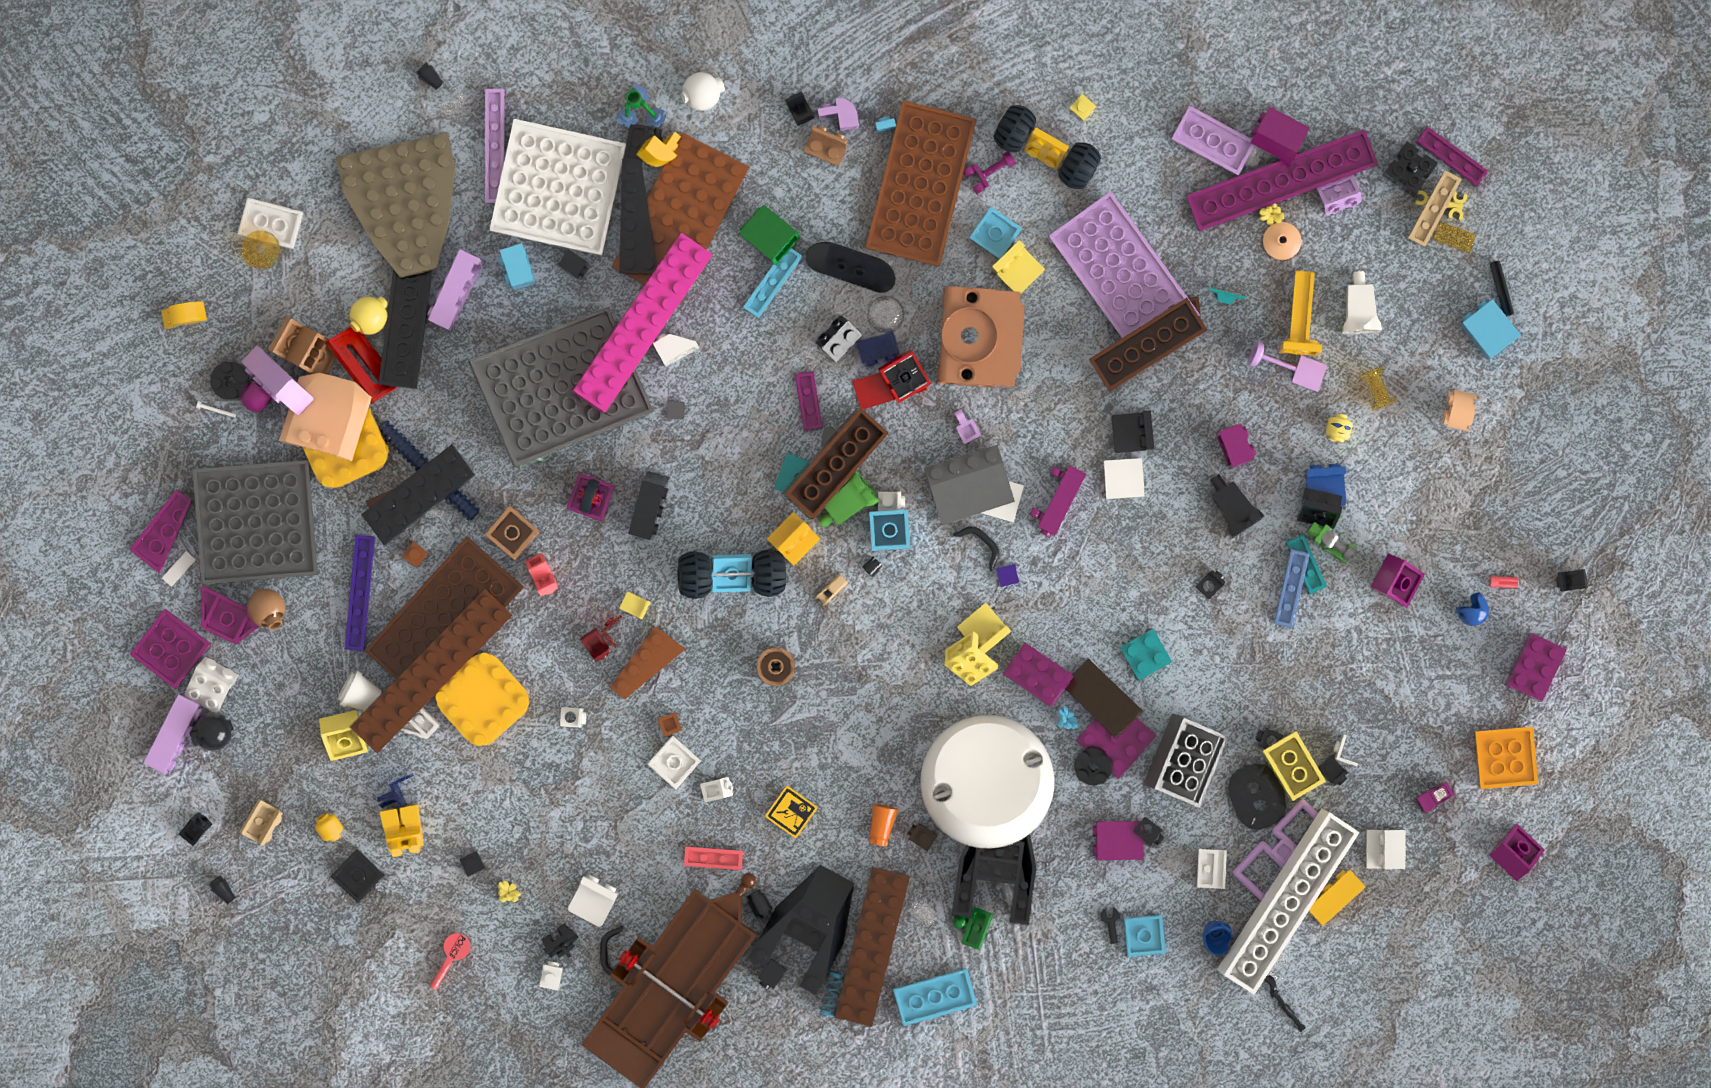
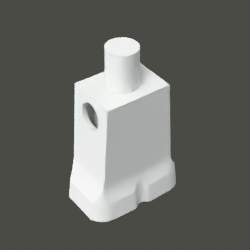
M1353 272L1354 285H1348L1346 288V320L1342 326V334L1380 333L1382 328L1376 313L1373 284L1365 285V272Z

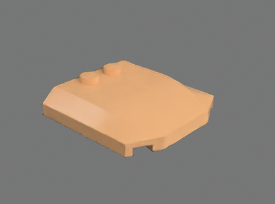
M320 372L299 377L297 383L314 399L299 416L289 408L279 441L352 461L372 397L356 382Z

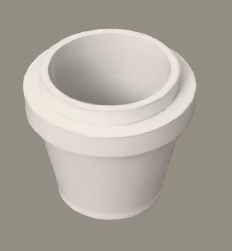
M351 672L337 700L340 701L339 705L343 707L348 706L365 711L378 698L382 690L363 677L361 672Z

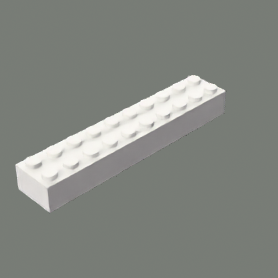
M1321 808L1219 965L1217 971L1252 994H1255L1359 832Z

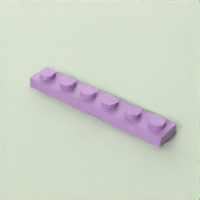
M485 89V204H495L505 161V90Z

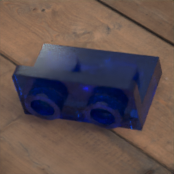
M893 332L856 342L862 365L867 364V367L878 364V360L881 359L891 361L896 358V355H899V349Z

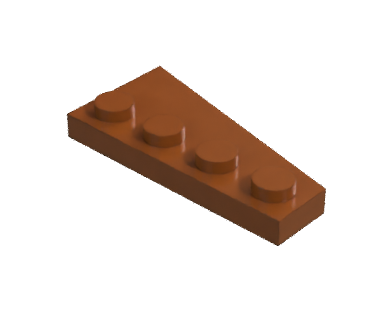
M655 626L609 688L623 699H626L686 649Z

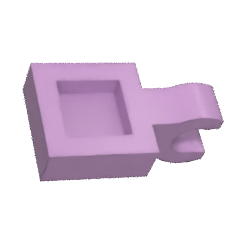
M961 409L954 413L960 424L955 428L963 444L981 436L973 419L967 421Z

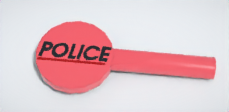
M453 933L446 938L444 951L447 957L430 985L431 988L437 990L453 960H461L469 954L471 944L464 934Z

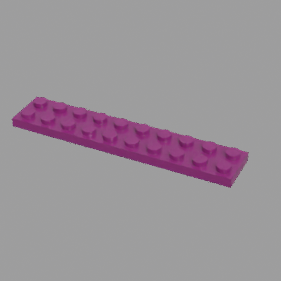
M1364 129L1299 153L1291 164L1280 160L1186 195V199L1198 231L1201 232L1261 208L1378 166V162Z

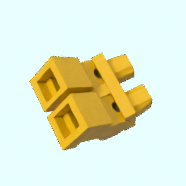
M419 804L400 807V812L399 807L380 811L387 846L392 856H401L404 849H409L410 853L420 852V848L424 846Z

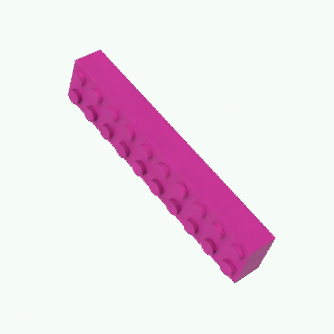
M680 233L571 392L602 414L605 413L713 254L683 233Z

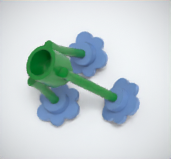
M635 84L626 95L627 102L624 104L625 108L622 109V112H617V124L624 125L625 127L635 125L638 119L636 112L631 111L630 107L639 108L643 106L648 111L646 124L649 127L654 126L658 128L660 124L666 121L665 111L657 107L651 110L646 104L649 100V96L646 94L647 89L645 87L642 88L639 84Z

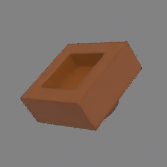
M413 541L402 557L415 568H418L429 553Z
M676 712L657 719L664 737L682 730Z

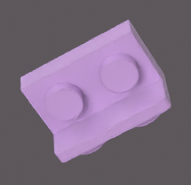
M1353 175L1317 188V193L1322 201L1326 215L1338 213L1342 209L1354 207L1362 202L1361 192Z

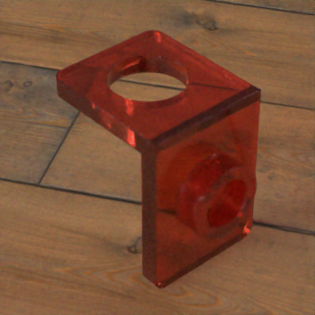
M619 615L616 619L610 618L604 624L606 627L601 631L615 648L618 647L617 644L606 632L623 618L622 615Z

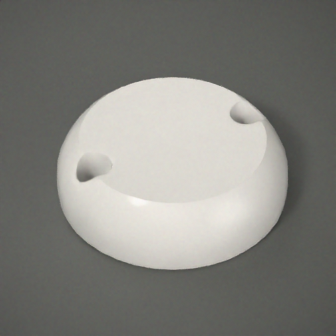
M972 716L960 720L945 729L932 743L922 765L921 793L930 817L949 837L972 847L997 848L1023 839L1044 819L1053 798L1054 771L1044 745L1024 725L1002 716ZM1038 763V766L1035 768L1028 767L1030 765ZM948 796V799L946 801H939V799Z

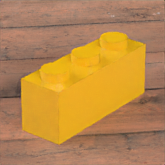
M1349 869L1340 871L1335 876L1337 880L1332 884L1330 882L1327 883L1322 889V893L1309 909V913L1322 926L1365 888V885Z

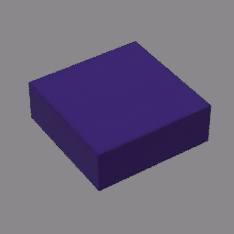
M1015 564L996 569L1000 587L1019 583Z

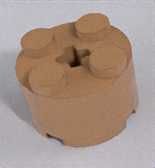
M770 648L759 656L757 673L766 684L782 686L788 683L794 676L795 661L785 649ZM773 662L775 664L781 663L779 666L781 670L779 672L777 670L772 671L773 667L771 664Z

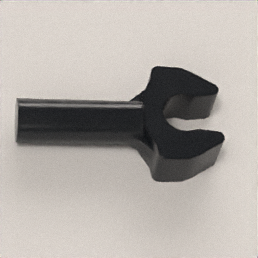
M1113 907L1114 915L1112 918H1108L1106 910L1103 909L1100 917L1101 921H1105L1108 924L1110 944L1118 943L1115 923L1117 919H1120V913Z

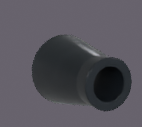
M427 62L416 72L419 79L432 86L435 90L444 83L433 66Z
M221 875L209 884L210 890L226 904H229L236 898L226 878H222Z

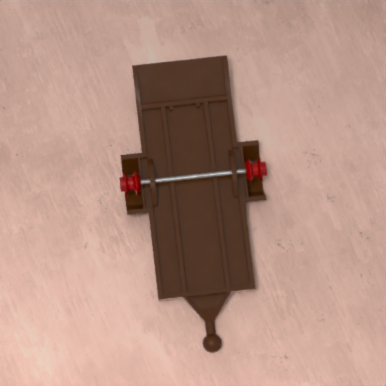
M752 873L743 874L741 885L735 892L714 899H709L695 888L653 946L638 936L628 952L624 950L618 959L620 963L610 975L623 988L581 1045L637 1087L646 1088L686 1032L701 1042L708 1030L715 1028L720 1021L718 1019L719 1015L729 1003L718 995L716 990L757 935L756 932L742 923V895L747 888H752L756 884V877Z

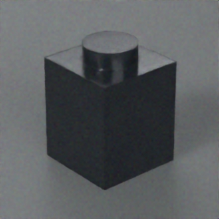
M569 249L558 263L561 269L577 280L580 276L583 278L589 270L587 267L588 262Z
M771 959L758 977L761 980L759 984L768 990L770 987L774 989L787 969Z

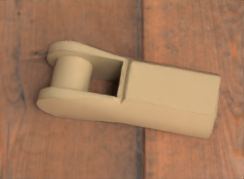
M838 574L815 599H819L824 607L848 582ZM827 589L832 593L829 598L824 594Z

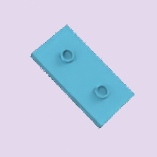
M967 968L893 989L903 1026L977 1006Z

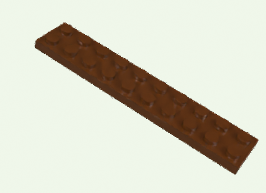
M484 588L349 727L378 754L509 620L512 614Z

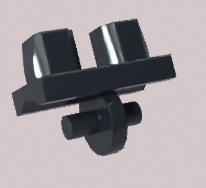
M562 924L557 928L560 934L559 938L554 940L552 935L549 934L542 939L545 947L543 950L551 958L556 954L559 958L565 954L570 958L572 956L570 950L575 947L573 942L579 938L575 931Z

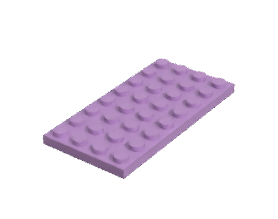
M1111 191L1049 235V238L1121 338L1185 298H1188ZM1193 306V308L1195 309V311L1197 312V314L1200 316L1199 312H1198V311L1196 310V308Z

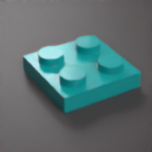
M1154 629L1120 647L1138 681L1172 662Z

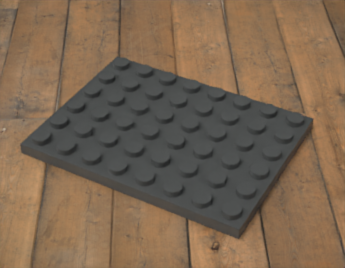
M609 307L468 362L514 468L654 412L636 369L603 414L571 392L616 327Z

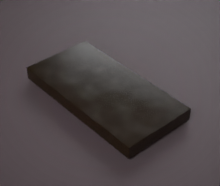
M1089 658L1072 674L1074 677L1065 689L1116 739L1143 713V710Z

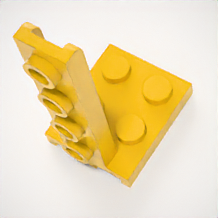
M1295 270L1290 335L1287 340L1279 345L1278 353L1317 357L1322 352V345L1318 344V341L1309 340L1315 272Z

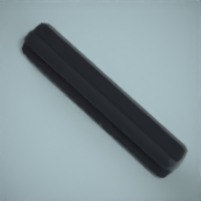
M1491 262L1490 268L1502 312L1506 317L1514 314L1501 262Z

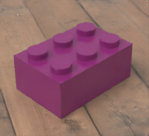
M1529 633L1504 686L1533 700L1543 702L1567 649L1534 633Z
M1025 642L1003 673L1005 677L1051 708H1053L1074 677L1071 673Z

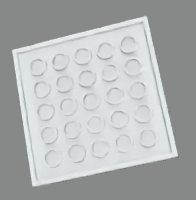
M514 119L489 231L602 256L626 143Z

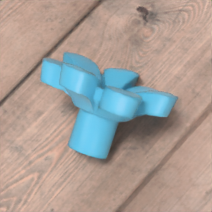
M1066 706L1057 712V715L1060 717L1057 725L1059 728L1065 726L1068 730L1071 728L1075 729L1078 727V720L1076 717H1073L1075 713L1072 710L1068 711Z

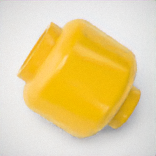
M327 812L315 820L314 828L323 841L331 840V842H334L341 837L340 833L343 830V825L335 814Z

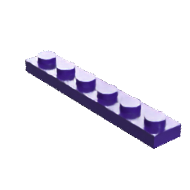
M355 535L345 650H365L375 536Z

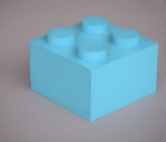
M522 243L500 250L501 255L498 258L501 267L507 271V274H504L509 287L516 291L537 284Z
M908 510L869 512L872 551L910 549Z

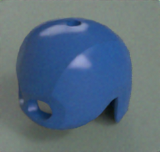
M1480 592L1470 596L1471 607H1456L1459 619L1468 626L1482 624L1489 615L1487 601Z
M1209 921L1203 930V943L1206 950L1213 955L1227 953L1229 950L1228 944L1233 938L1231 927L1222 921Z

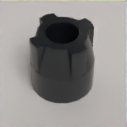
M873 556L862 568L871 577H874L882 567V564Z

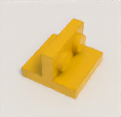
M794 512L767 538L793 566L821 539Z

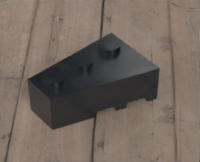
M647 471L642 480L628 534L651 540L652 536L657 534L659 524L656 523L658 517L661 518L664 507L662 502L663 499L666 500L669 489L667 485L670 477Z

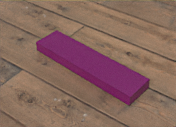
M1428 126L1415 142L1475 187H1478L1489 172Z

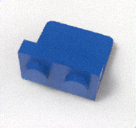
M1340 463L1329 464V468H1322L1321 465H1311L1310 469L1305 470L1306 488L1341 495V506L1346 505L1344 480L1346 466L1341 467Z

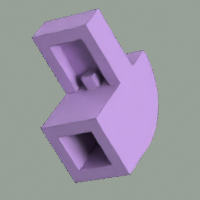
M836 98V106L824 104L821 105V108H818L819 119L838 116L840 131L859 128L857 111L854 105L846 99Z

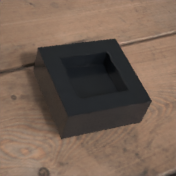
M478 851L459 859L468 877L485 869Z

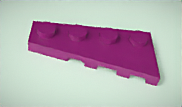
M176 489L129 550L158 573H161L193 501Z

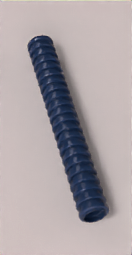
M384 421L378 427L382 437L385 438L386 442H389L390 446H394L393 449L395 451L398 450L399 455H403V459H407V463L410 462L416 471L428 463V458H424V454H420L419 449L416 450L410 441H406L407 438L402 437L403 434L398 433V429H394V425L389 424L390 421ZM457 489L446 500H450L449 503L454 504V508H458V512H462V516H466V520L471 521L479 513L480 508H476L475 504H472L471 500L467 499L466 495L463 496V492Z

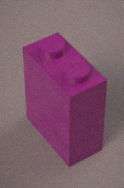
M1269 106L1267 112H1262L1257 122L1260 125L1256 124L1251 132L1253 138L1250 143L1291 164L1310 127Z
M1096 821V825L1092 826V835L1096 837V845H1093V856H1096V860H1144V840L1133 832L1141 821Z

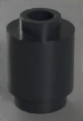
M760 889L746 896L748 899L747 903L756 918L760 916L763 919L771 914L772 906L764 892L762 893Z

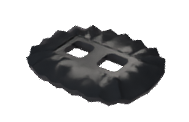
M1254 763L1238 769L1230 777L1228 788L1232 805L1240 821L1250 829L1260 830L1278 823L1285 815L1287 805L1282 786L1273 770L1267 765ZM1258 781L1261 791L1250 794L1247 784ZM1265 799L1268 808L1257 812L1254 802Z

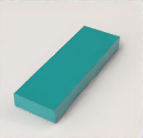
M1304 534L1285 542L1289 551L1295 549L1310 553L1303 582L1308 594L1310 595L1326 588L1327 585Z

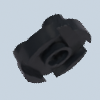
M222 362L215 367L211 374L210 385L214 393L225 400L240 398L242 391L249 384L248 373L243 366L236 362ZM233 376L235 383L227 386L225 378Z
M1094 746L1088 747L1081 751L1075 759L1074 769L1076 777L1079 781L1088 785L1104 784L1113 772V760L1111 757L1109 758L1104 749ZM1095 762V765L1099 768L1092 770L1089 765Z

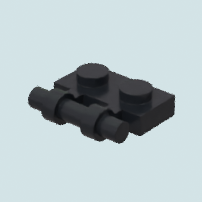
M631 125L623 159H641L636 154L644 142L654 135L662 141V129L655 128L654 135L648 134L649 126Z

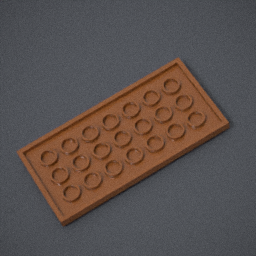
M902 101L865 249L940 267L976 118Z
M681 132V137L677 142L678 147L673 151L677 156L664 165L647 198L656 265L659 264L680 233H683L704 249H708L750 168L749 166ZM620 251L612 265V268L619 271ZM625 274L642 284H645L651 274Z

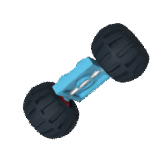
M766 549L759 551L753 556V559L751 554L713 555L712 570L710 558L702 552H688L678 559L677 578L679 592L682 596L690 599L703 598L710 593L711 589L712 592L750 591L751 577L754 591L761 596L773 597L779 595L786 587L785 557L776 550Z

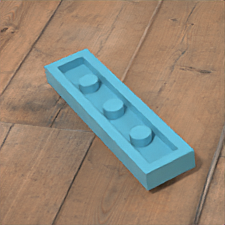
M791 248L777 266L773 264L743 308L759 319L803 256Z

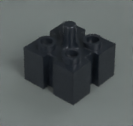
M1406 141L1395 156L1399 159L1398 162L1393 160L1382 176L1394 184L1397 181L1404 184L1401 189L1414 197L1425 183L1422 177L1424 176L1427 179L1438 162L1426 154L1422 158L1417 154L1419 149Z

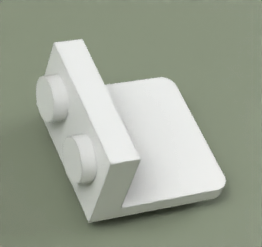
M205 657L196 667L185 691V696L201 704L206 709L218 713L228 690L236 682L239 675L221 666L214 660Z
M592 875L588 877L583 876L568 910L600 927L603 925L619 893L615 892L616 888L609 884L603 886L598 883L599 879Z

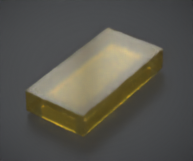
M1440 222L1434 241L1470 253L1476 234Z

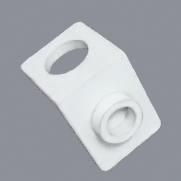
M561 708L560 726L582 728V724H586V712H583V708ZM567 712L575 713L576 720L573 723H568L565 720Z
M1343 734L1340 741L1335 743L1333 752H1336L1334 759L1357 766L1358 763L1340 758L1347 736Z

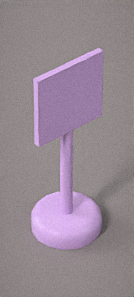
M1258 340L1254 343L1248 357L1249 366H1257L1262 358L1294 370L1292 383L1316 392L1319 391L1327 368L1326 364L1301 355L1296 367L1264 355V343Z

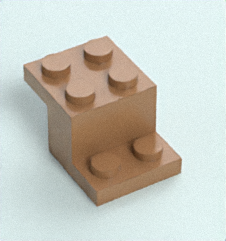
M287 316L268 349L311 374L320 372L328 375L336 360L334 354L325 344L329 340L328 338Z

